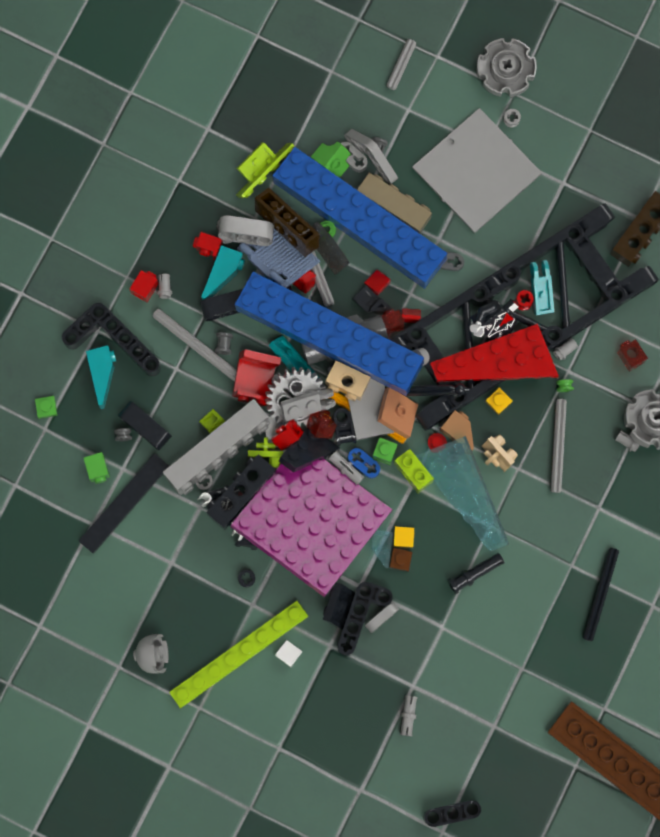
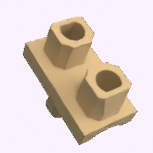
M501 435L488 438L482 445V448L486 451L484 454L488 458L485 464L488 466L490 463H493L496 468L499 466L505 472L515 462L514 460L518 454L511 448L507 452L502 448L506 442Z

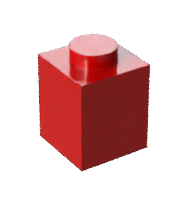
M141 270L129 289L131 294L148 303L159 285L156 279L157 276L150 271L144 272Z

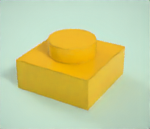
M499 387L485 402L499 415L513 401Z

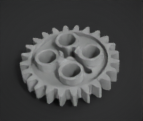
M292 367V372L290 373L285 369V375L278 373V380L272 378L274 385L268 384V388L271 391L265 392L266 396L269 397L265 399L266 404H268L266 408L268 411H271L270 415L272 418L275 417L277 423L282 420L281 423L286 424L287 422L283 418L279 400L282 397H287L286 400L293 397L289 392L283 390L284 388L290 390L297 397L313 391L325 390L326 386L322 384L321 378H317L316 373L311 375L310 369H307L305 373L302 367H300L298 372ZM299 382L297 387H291L293 383ZM315 412L294 420L300 427L303 422L308 426V420L314 423L313 417H320V414Z

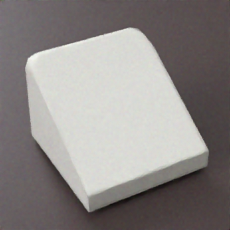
M286 640L275 656L289 667H292L302 651Z

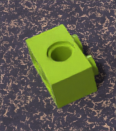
M411 449L394 461V465L417 494L433 483L434 478Z

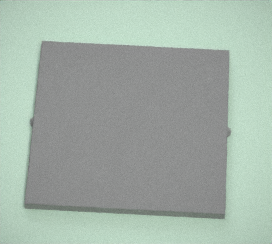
M480 108L412 167L441 198V201L445 202L474 233L481 229L542 174L513 143L512 139H509Z

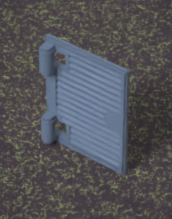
M275 229L273 231V242L269 246L241 243L237 247L238 251L244 252L248 260L269 280H274L285 288L289 287L320 263V260L312 253L304 257Z

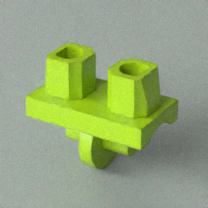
M264 437V443L256 442V448H264V451L248 450V457L250 458L252 456L256 457L259 454L262 458H269V464L274 468H278L281 464L278 460L283 455V451H268V449L276 448L273 443H268V437Z

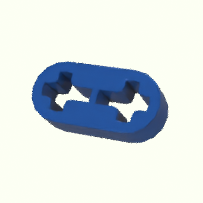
M355 448L349 452L348 461L353 463V467L365 477L373 479L379 475V464L363 450ZM352 454H361L360 459L364 462L361 463L358 460L354 462ZM365 464H367L370 467L374 465L376 473H367L368 468L365 466Z

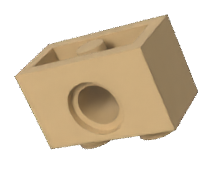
M335 361L326 379V385L328 389H332L335 393L340 391L346 394L345 397L352 401H356V399L361 401L371 377ZM346 378L351 379L353 382L349 387L342 384V381Z

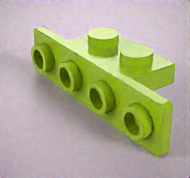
M262 142L236 168L248 181L236 196L238 198L249 197L254 192L253 188L257 184H262L267 178L266 175L270 171L276 170L283 158L286 159L292 151L294 144L286 143L274 154Z

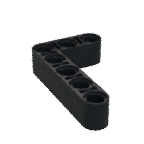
M102 303L93 304L62 334V341L68 349L74 350L101 328L148 376H156L161 371L159 360ZM97 310L104 311L101 317L94 316ZM83 323L90 324L87 330L81 329ZM110 323L117 324V327L114 330H109L107 328ZM76 336L75 342L68 343V337ZM129 336L130 341L128 343H121V338ZM142 349L143 354L141 356H134L135 350ZM154 362L157 364L155 369H147L149 363Z

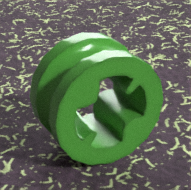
M564 379L556 381V384L559 386L557 392H570L574 390V387H572L573 380Z

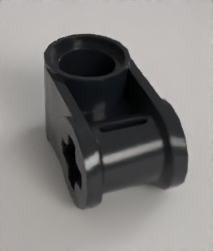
M339 408L333 416L337 447L344 443L353 442L355 444L356 436L350 412L345 408ZM343 413L347 416V420L339 422L336 418L337 415Z

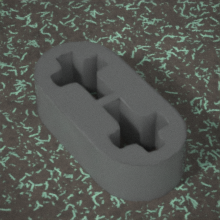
M447 252V260L440 269L460 271L464 266V258L460 254ZM455 258H458V262H461V264L453 267V263L447 261H454Z

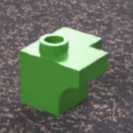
M337 141L331 146L322 143L311 158L340 178L350 166L346 159L351 153Z

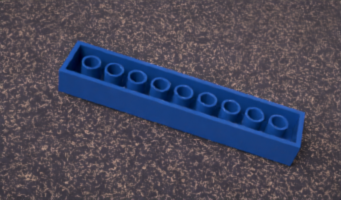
M294 147L272 175L274 184L327 221H331L335 227L424 289L447 260V252L296 147Z
M252 272L235 303L236 311L335 361L370 376L371 379L407 396L424 364L423 356L255 272Z

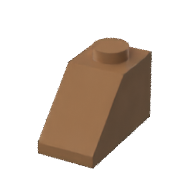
M455 410L441 427L440 432L454 443L461 445L463 450L471 454L474 446L469 417L460 411L458 413Z

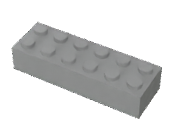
M253 399L163 471L165 478L180 496L183 493L184 495L188 494L194 489L193 485L196 484V481L201 483L209 476L207 473L213 469L215 471L223 466L225 459L228 457L231 459L239 452L238 449L241 446H248L254 440L253 437L259 433L261 435L269 428L267 425L270 424L268 415Z

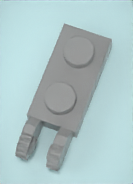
M333 390L313 391L280 402L284 420L287 422L321 411L322 409L327 410L336 405L335 400L327 399L334 395Z

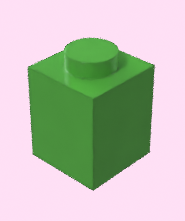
M379 438L373 453V459L390 466L398 444Z
M101 452L83 457L90 481L95 482V484L107 481L106 478H109L110 474L104 454Z

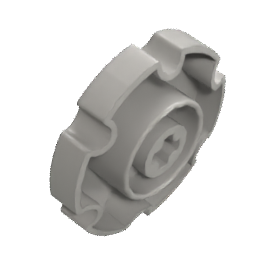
M504 38L494 40L485 46L484 52L486 54H480L477 62V76L479 79L483 78L485 80L483 87L488 92L499 97L503 93H508L509 97H514L525 92L529 88L528 81L534 80L537 69L535 57L528 55L530 48L516 39H512L511 42L507 43L504 41Z
M653 389L645 390L633 397V404L629 403L624 412V425L632 430L630 437L636 443L646 448L654 445L657 450H660V394H656Z

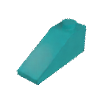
M221 245L201 296L202 300L213 297L237 275L239 270L242 271L245 264L243 253Z
M109 346L86 351L100 409L105 408L114 372L113 362L116 361L114 350L110 351Z

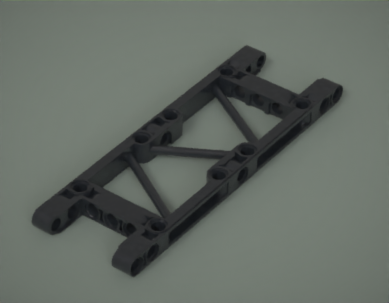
M604 203L390 340L411 351L420 348L426 349L429 353V362L424 367L436 385L456 386L461 382L436 381L430 363L444 357L427 333V330L462 308L465 350L472 348L470 303L477 307L489 304L493 301L494 296L504 290H509L518 283L521 270L557 248L563 330L558 326L546 327L514 311L512 313L517 321L529 327L538 324L549 352L659 281V278L650 266L640 268L620 282L589 239L607 227V224L615 218L607 204ZM569 233H576L578 238L572 239L569 237ZM564 243L570 252L573 251L580 261L579 265L585 268L591 277V282L594 281L605 300V303L570 324ZM513 272L516 277L510 279L506 276V273ZM476 292H482L484 294V298L478 299L475 297L474 294ZM611 294H618L620 300H614ZM413 332H419L421 334V338L414 339L412 338L411 334ZM549 334H556L558 340H551L549 338ZM488 379L483 380L475 385V381L467 380L470 391L462 395L463 401H455L453 398L455 394L442 395L425 406L423 411L415 417L424 431H427L451 416L455 410L459 411L505 380Z

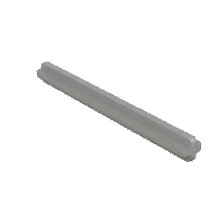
M157 309L152 316L155 320L235 382L236 369L163 311Z

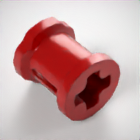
M523 290L518 293L515 300L519 306L518 310L525 311L531 308L534 297L530 291ZM526 298L527 302L523 304L521 301Z

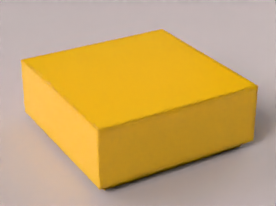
M395 527L394 547L413 548L414 528Z

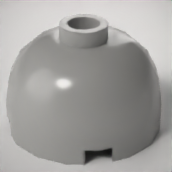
M162 634L145 636L139 641L136 650H134V660L147 673L159 674L164 673L167 669L164 668V663H168L169 660L168 646L166 641H162L161 637H164Z

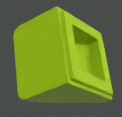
M212 409L199 422L211 434L225 420Z

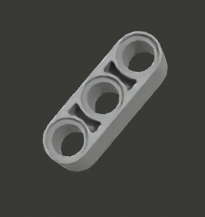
M222 216L219 221L218 237L225 241L269 246L273 242L274 225L268 221Z

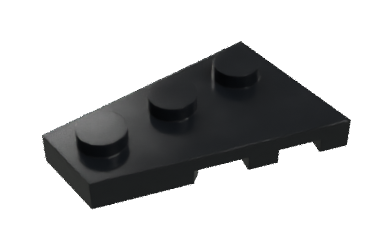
M309 425L300 439L283 453L278 462L294 473L311 465L314 461L325 459L327 455L339 451L340 447H337L336 444Z

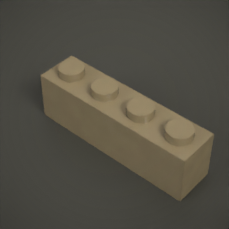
M368 173L357 190L421 234L431 219V210L424 204L419 205L414 202L415 199L410 195L400 193L399 189L393 184L388 185L383 182V178L379 175Z

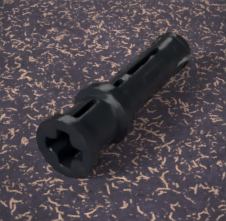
M496 553L468 571L462 570L461 574L453 579H447V582L452 591L458 594L459 590L468 585L472 586L479 577L489 573L505 562L500 553Z

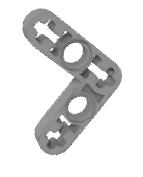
M354 129L349 130L344 135L349 143L369 156L382 178L389 185L398 179L386 157L372 139Z

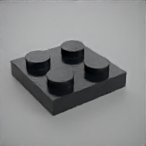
M335 582L334 587L330 591L328 605L323 611V620L343 630L355 592L343 584Z

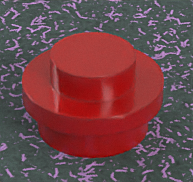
M440 433L432 434L428 439V447L433 452H442L447 446L445 436Z

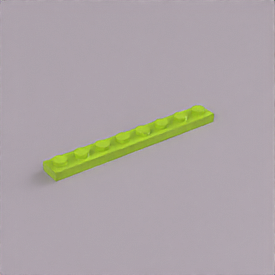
M298 601L294 602L169 693L180 709L304 621L308 618V615Z

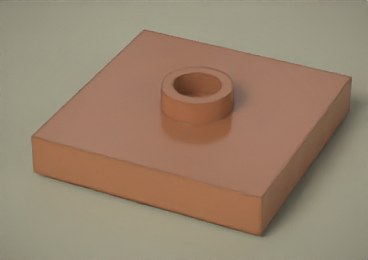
M387 387L384 391L377 421L407 439L411 437L418 404Z

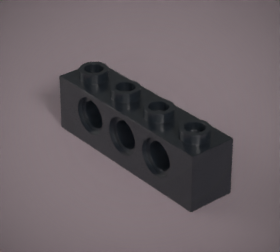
M259 454L256 457L252 456L247 461L245 470L237 472L232 479L234 482L230 486L226 485L219 493L221 495L217 501L213 500L206 508L208 509L206 512L207 516L224 530L227 529L257 492L276 473V469ZM249 473H257L258 479L250 481L247 478ZM237 487H243L246 490L241 496L236 495L234 492ZM225 501H230L233 504L230 510L222 509V504Z

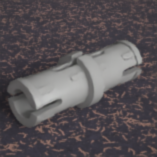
M338 451L334 452L329 458V461L341 470L340 473L342 475L345 474L356 486L365 478L353 467V463L348 462Z
M405 695L404 711L401 713L403 718L400 735L412 737L413 723L417 716L415 715L418 697Z

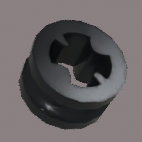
M251 570L241 571L238 576L239 584L244 588L251 587L255 583V574ZM245 573L250 574V578H252L251 583L248 581L249 584H245L244 580L241 579L242 575L245 576Z

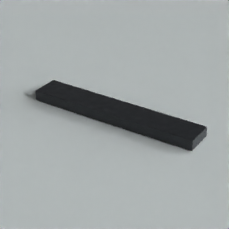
M154 454L81 537L79 542L94 554L161 478L163 471L170 466Z

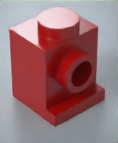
M203 232L200 233L199 237H195L193 247L199 251V254L206 257L211 255L213 260H216L221 245L223 246L222 239Z
M293 419L279 426L275 430L276 434L271 439L273 444L282 451L299 440L304 432Z

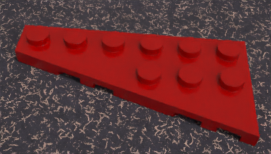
M538 324L430 363L437 382L559 377Z

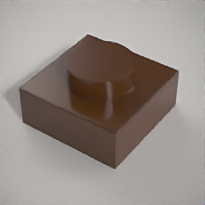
M393 548L390 568L409 572L413 552Z

